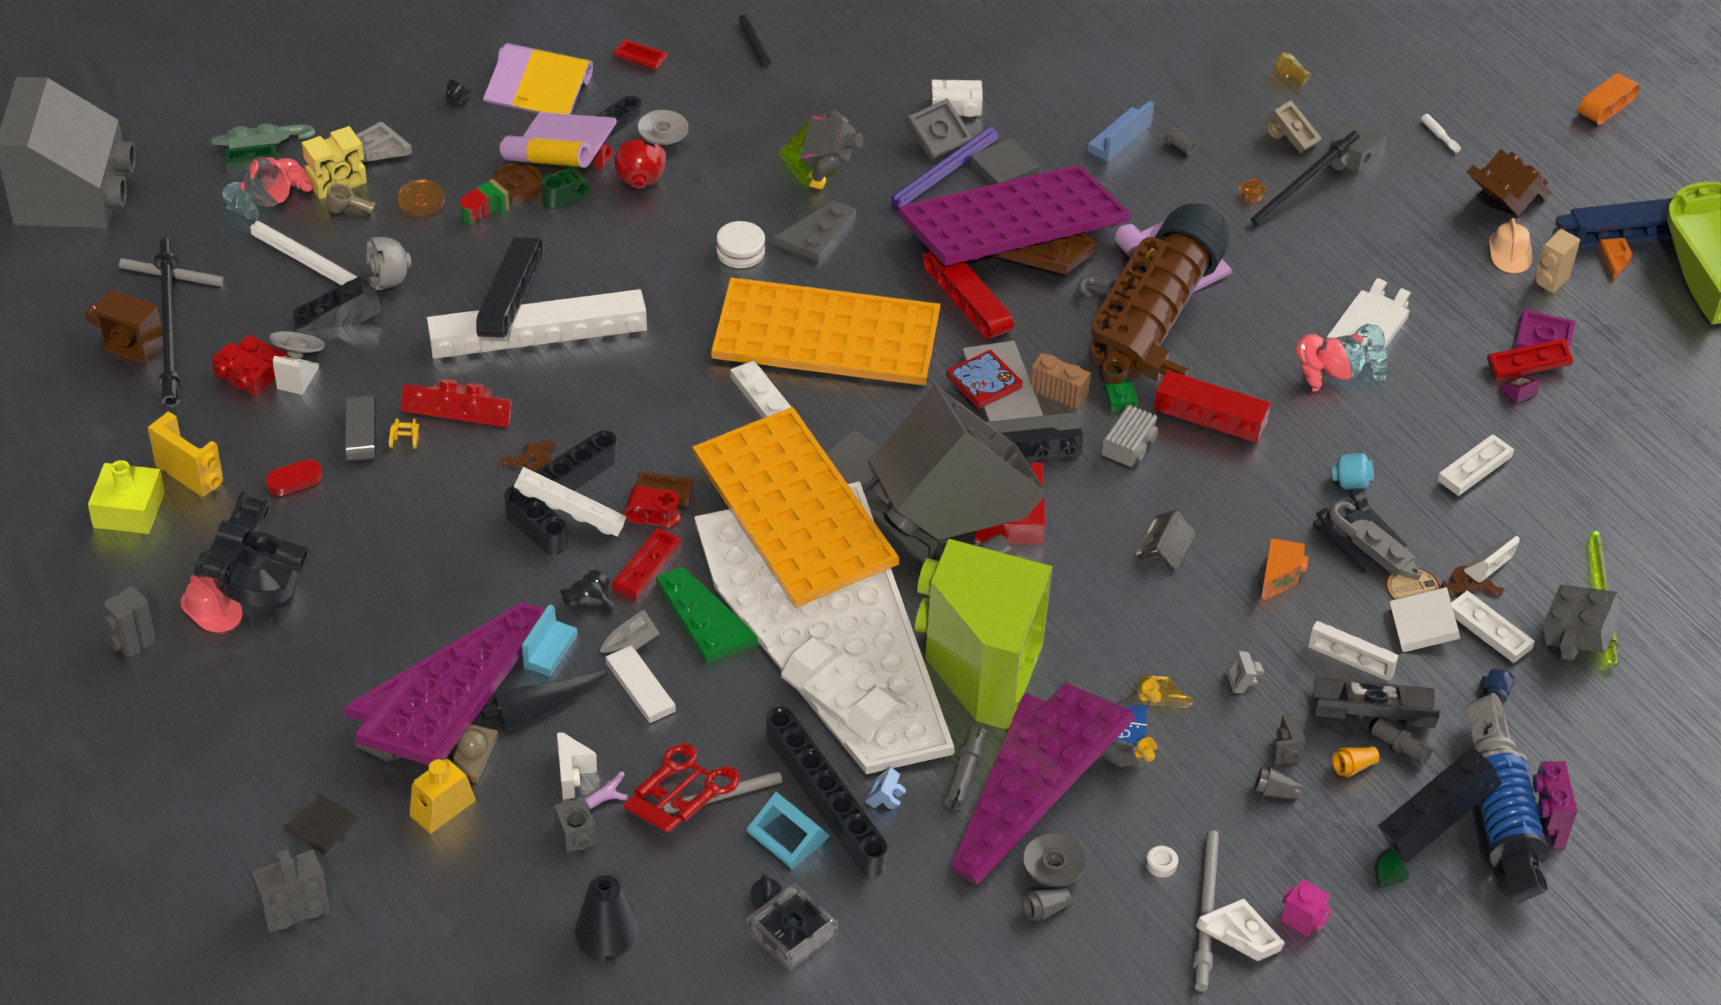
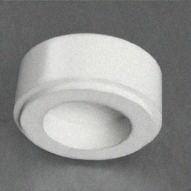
M1156 846L1148 852L1146 867L1152 875L1165 878L1175 873L1178 856L1173 849L1167 846Z

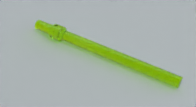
M1594 531L1590 533V543L1596 587L1600 590L1609 591L1602 537L1600 532ZM1616 632L1606 652V661L1609 667L1619 665L1617 649L1620 645Z

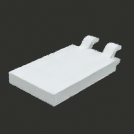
M1379 278L1375 280L1369 293L1361 290L1327 336V338L1341 340L1354 352L1351 356L1372 365L1376 363L1407 320L1410 311L1406 308L1409 304L1407 299L1411 292L1401 288L1395 300L1384 296L1385 291H1383L1387 282ZM1357 333L1364 338L1363 342L1360 343L1351 335Z

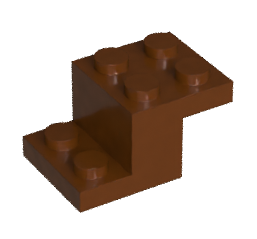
M1500 149L1486 167L1480 170L1472 165L1466 172L1482 190L1518 217L1536 195L1546 201L1552 194L1547 187L1549 182L1541 176L1542 174L1531 165H1525L1522 162L1523 160L1512 151L1507 154Z

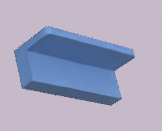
M1148 101L1139 110L1131 107L1088 143V152L1107 162L1110 161L1151 126L1154 103Z

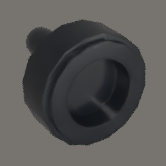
M451 79L446 86L448 89L445 97L450 104L457 106L461 105L466 98L468 99L472 91L470 88ZM453 91L460 95L458 99L452 97Z
M763 874L761 879L757 880L751 888V901L755 907L761 910H765L771 905L774 906L782 898L781 885L776 880L770 879L766 874Z

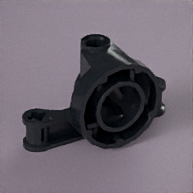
M242 491L229 520H223L220 523L215 541L210 549L202 551L199 555L194 576L200 577L203 575L212 578L219 591L226 597L241 604L256 607L274 606L285 602L293 595L297 575L304 566L308 548L285 540L279 541L270 534L258 532L267 518L271 500L265 499L262 501L250 497L247 492Z

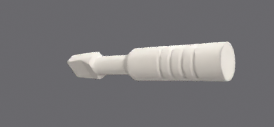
M1429 114L1422 116L1421 122L1438 138H1441L1451 151L1456 154L1462 150L1455 140H1451L1446 135V131Z

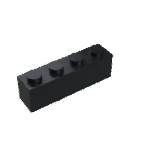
M1472 746L1381 822L1378 827L1388 844L1408 863L1502 783L1493 765Z

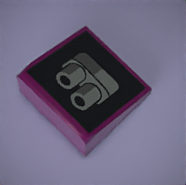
M1519 375L1500 383L1499 387L1515 403L1537 395L1541 382L1536 378Z

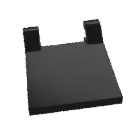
M1360 489L1350 493L1349 497L1352 500L1348 501V503L1354 505L1356 509L1344 517L1348 522L1352 524L1358 520L1372 521L1402 546L1407 547V544L1369 506L1365 494ZM1324 508L1316 513L1319 519L1313 522L1315 529L1328 534L1364 573L1379 564L1351 542L1352 539L1333 524L1328 509Z

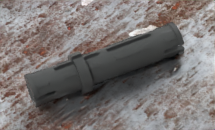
M979 726L969 728L965 745L960 748L958 753L959 762L944 802L946 806L951 808L952 802L956 798L954 810H960L964 807L976 765L980 764L983 757L981 750L988 733L985 729L981 728L979 736L976 737Z

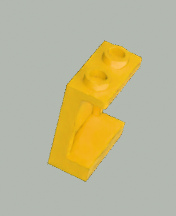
M169 411L148 426L156 467L201 497H205L212 490L220 486L223 482L218 447L215 442L211 441L199 449L180 437L177 416Z

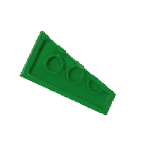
M684 567L656 576L658 587L706 664L759 645L758 637Z

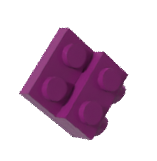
M1541 761L1538 772L1533 775L1532 779L1533 790L1539 795V815L1545 820V833L1551 837L1553 848H1566L1578 812L1566 762Z

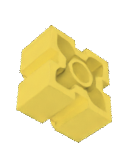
M350 126L330 132L331 135L328 139L323 140L319 136L302 142L303 156L308 163L305 166V171L311 180L313 191L319 199L326 197L328 187L331 184L339 183L351 189L367 183L365 166L361 162V160H364L363 145Z

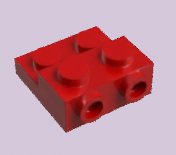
M249 334L238 345L229 342L212 357L213 371L219 378L226 379L235 384L239 389L246 390L256 396L276 379L273 366L274 356H291Z

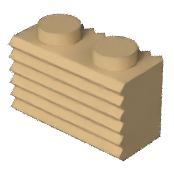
M1562 229L1557 230L1542 245L1543 248L1541 249L1542 252L1539 256L1540 259L1538 260L1539 263L1537 264L1538 267L1536 268L1537 271L1535 272L1533 282L1552 293H1556V290H1559V287L1564 285L1567 279H1570L1580 239Z

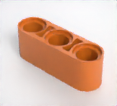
M1616 73L1587 94L1581 100L1577 112L1595 124L1601 125L1635 99L1640 90V85L1624 75Z

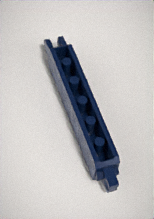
M1673 198L1575 208L1571 210L1570 214L1556 217L1555 225L1557 228L1553 229L1552 234L1562 229L1580 239L1579 247L1581 248L1598 246L1602 239L1625 238L1627 243L1672 238L1667 221V211Z

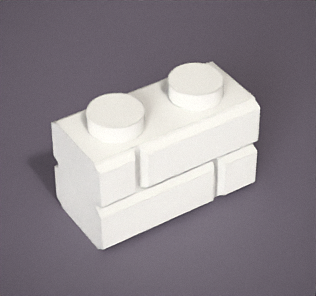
M932 80L931 105L948 98L959 116H981L983 99L981 80Z

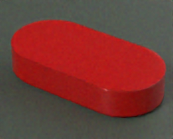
M303 460L275 469L266 477L267 489L273 495L284 496L312 487L322 480V468L317 461Z

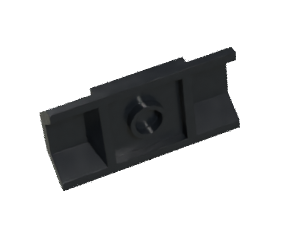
M1315 676L1313 695L1315 716L1345 719L1346 714H1352V716L1360 719H1367L1371 716L1380 717L1389 722L1404 720L1405 725L1435 728L1440 716V710H1434V688Z

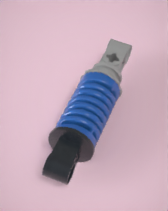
M1491 693L1467 704L1465 710L1470 721L1475 749L1493 765L1502 783L1479 803L1485 834L1490 848V862L1496 869L1505 871L1507 889L1513 900L1519 904L1548 891V885L1543 875L1541 864L1549 856L1550 849L1542 832L1540 815L1535 803L1533 787L1530 784L1531 779L1528 775L1527 758L1523 753L1517 752L1515 742L1510 739L1504 707L1495 693Z

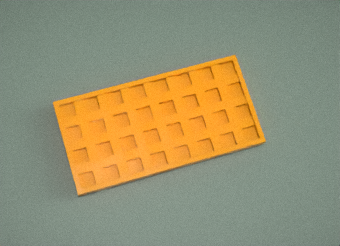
M731 277L712 347V358L744 363L754 360L760 365L926 386L940 314V304Z
M793 407L692 446L694 457L795 608L899 565V556Z

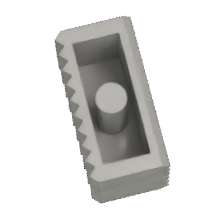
M1130 404L1127 405L1103 439L1101 455L1133 467L1137 459H1143L1147 450V444L1149 442L1153 443L1158 435L1159 428L1156 427L1157 416L1155 414L1152 415L1150 412L1147 413L1145 410L1142 411L1140 408L1137 409L1135 406L1132 407Z

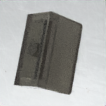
M1177 509L1157 515L1135 554L1141 561L1159 556L1170 571H1175L1178 569L1196 533Z

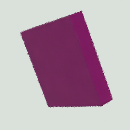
M1523 309L1515 348L1565 338L1570 349L1576 321Z

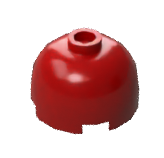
M643 140L624 142L620 145V149L615 152V170L619 178L627 185L638 189L651 186L663 176L666 164L665 151L656 143L655 147L644 145Z

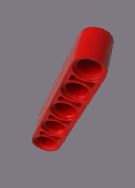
M931 251L923 255V264L928 274L984 338L990 340L1013 330L1014 322L1009 311L964 261L955 265L944 266Z

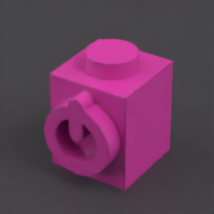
M1302 879L1296 888L1290 887L1282 899V903L1285 906L1281 921L1306 937H1309L1314 930L1321 931L1332 913V908L1328 906L1330 895Z

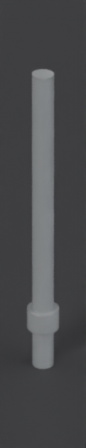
M1208 831L1206 836L1200 917L1213 912L1219 843V833L1217 831ZM1200 929L1198 950L1194 953L1193 967L1196 970L1195 989L1206 991L1208 989L1209 971L1213 966V954L1210 952L1211 935Z

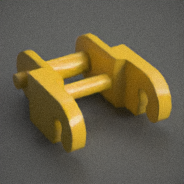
M396 418L395 423L392 424L390 429L389 448H394L395 440H398V435L412 436L413 449H417L419 424H416V419H413L412 423L399 422V419ZM399 428H409L411 432L399 431Z

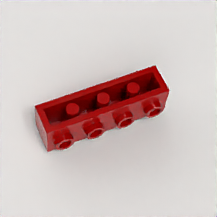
M1167 370L1156 390L1154 410L1258 443L1268 422L1271 402Z

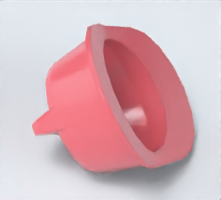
M194 575L190 577V583L180 600L183 611L206 631L220 633L234 629L240 623L243 616L242 607L239 602L226 597L219 591L212 578L206 576L198 578Z

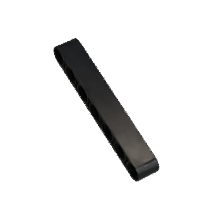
M513 238L478 312L476 319V333L478 337H507L541 262L543 253L541 238Z
M780 706L769 710L767 713L766 737L770 745L860 871L871 877L884 873L887 866L888 851L886 840L793 712L786 707Z

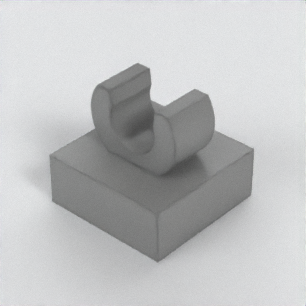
M1238 651L1225 670L1233 693L1244 694L1249 686L1258 683L1256 675H1264L1262 664L1252 662L1249 652Z

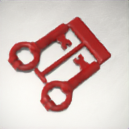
M684 742L681 745H676L666 750L662 758V766L634 790L635 794L623 804V808L657 828L670 832L680 822L685 823L712 798H717L719 795L728 794L736 790L740 781V772L729 765L709 772L695 764L697 748ZM680 752L689 759L685 763L677 765L670 758ZM689 768L695 770L670 794L667 793V789L658 787L669 775H674ZM702 773L706 776L704 781L705 789L690 802L683 801V798L680 796L675 798L676 802L673 800L670 802L671 807L680 809L677 817H673L661 810L698 775ZM722 775L732 782L728 786L719 788L712 781L717 776ZM648 794L654 795L658 800L662 799V794H668L656 806L643 800Z

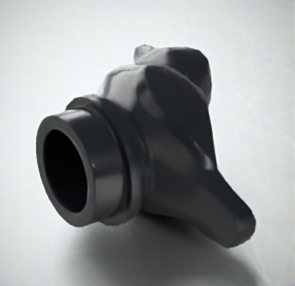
M590 570L588 574L584 575L582 580H577L571 588L560 590L562 600L567 606L603 607L609 612H612L615 608L614 604L604 594L608 590L609 578L598 570Z

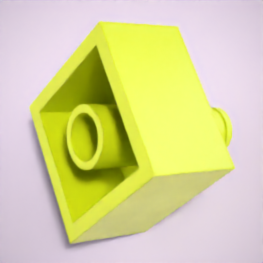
M118 460L112 464L104 463L88 503L93 528L150 534L165 494L161 470L129 466V463L124 460Z

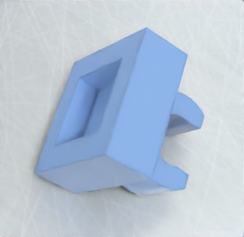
M890 767L875 778L865 802L873 808H876L881 803H884L889 809H895L899 806L901 802L895 799L893 794L899 798L906 792V789L897 783L900 773Z

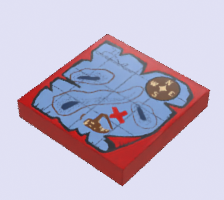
M991 349L948 369L946 377L978 409L1021 389L1023 386V381Z

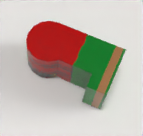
M494 178L461 198V219L466 224L472 225L480 223L484 216L496 210H499L501 213L510 209L509 192Z

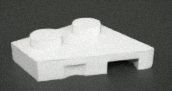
M1245 899L1201 916L1196 924L1198 929L1257 961L1280 952L1285 943Z

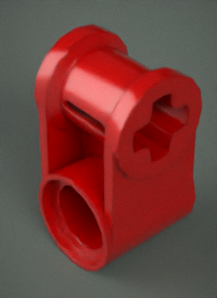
M644 486L633 487L624 510V515L627 516L626 519L635 524L657 525L665 528L676 526L681 520V513L677 509L679 496L672 490H660Z

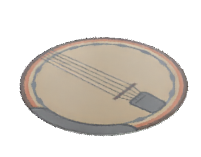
M1418 568L1421 573L1419 580L1402 575L1395 577L1391 573L1386 580L1387 591L1394 600L1440 589V584L1431 573L1421 568Z

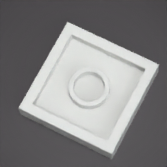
M1447 587L1390 601L1403 652L1461 639Z

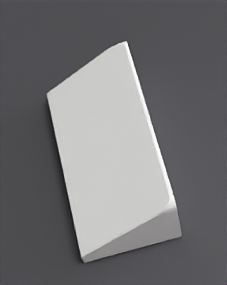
M1515 536L1493 546L1464 568V572L1478 583L1482 582L1512 559L1520 538Z

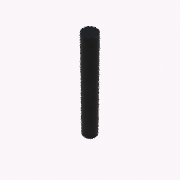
M741 15L739 21L762 66H768L771 60L747 15Z

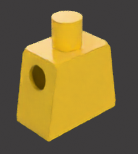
M448 759L432 761L429 764V770L412 783L410 817L429 834L436 831L476 801L467 776Z

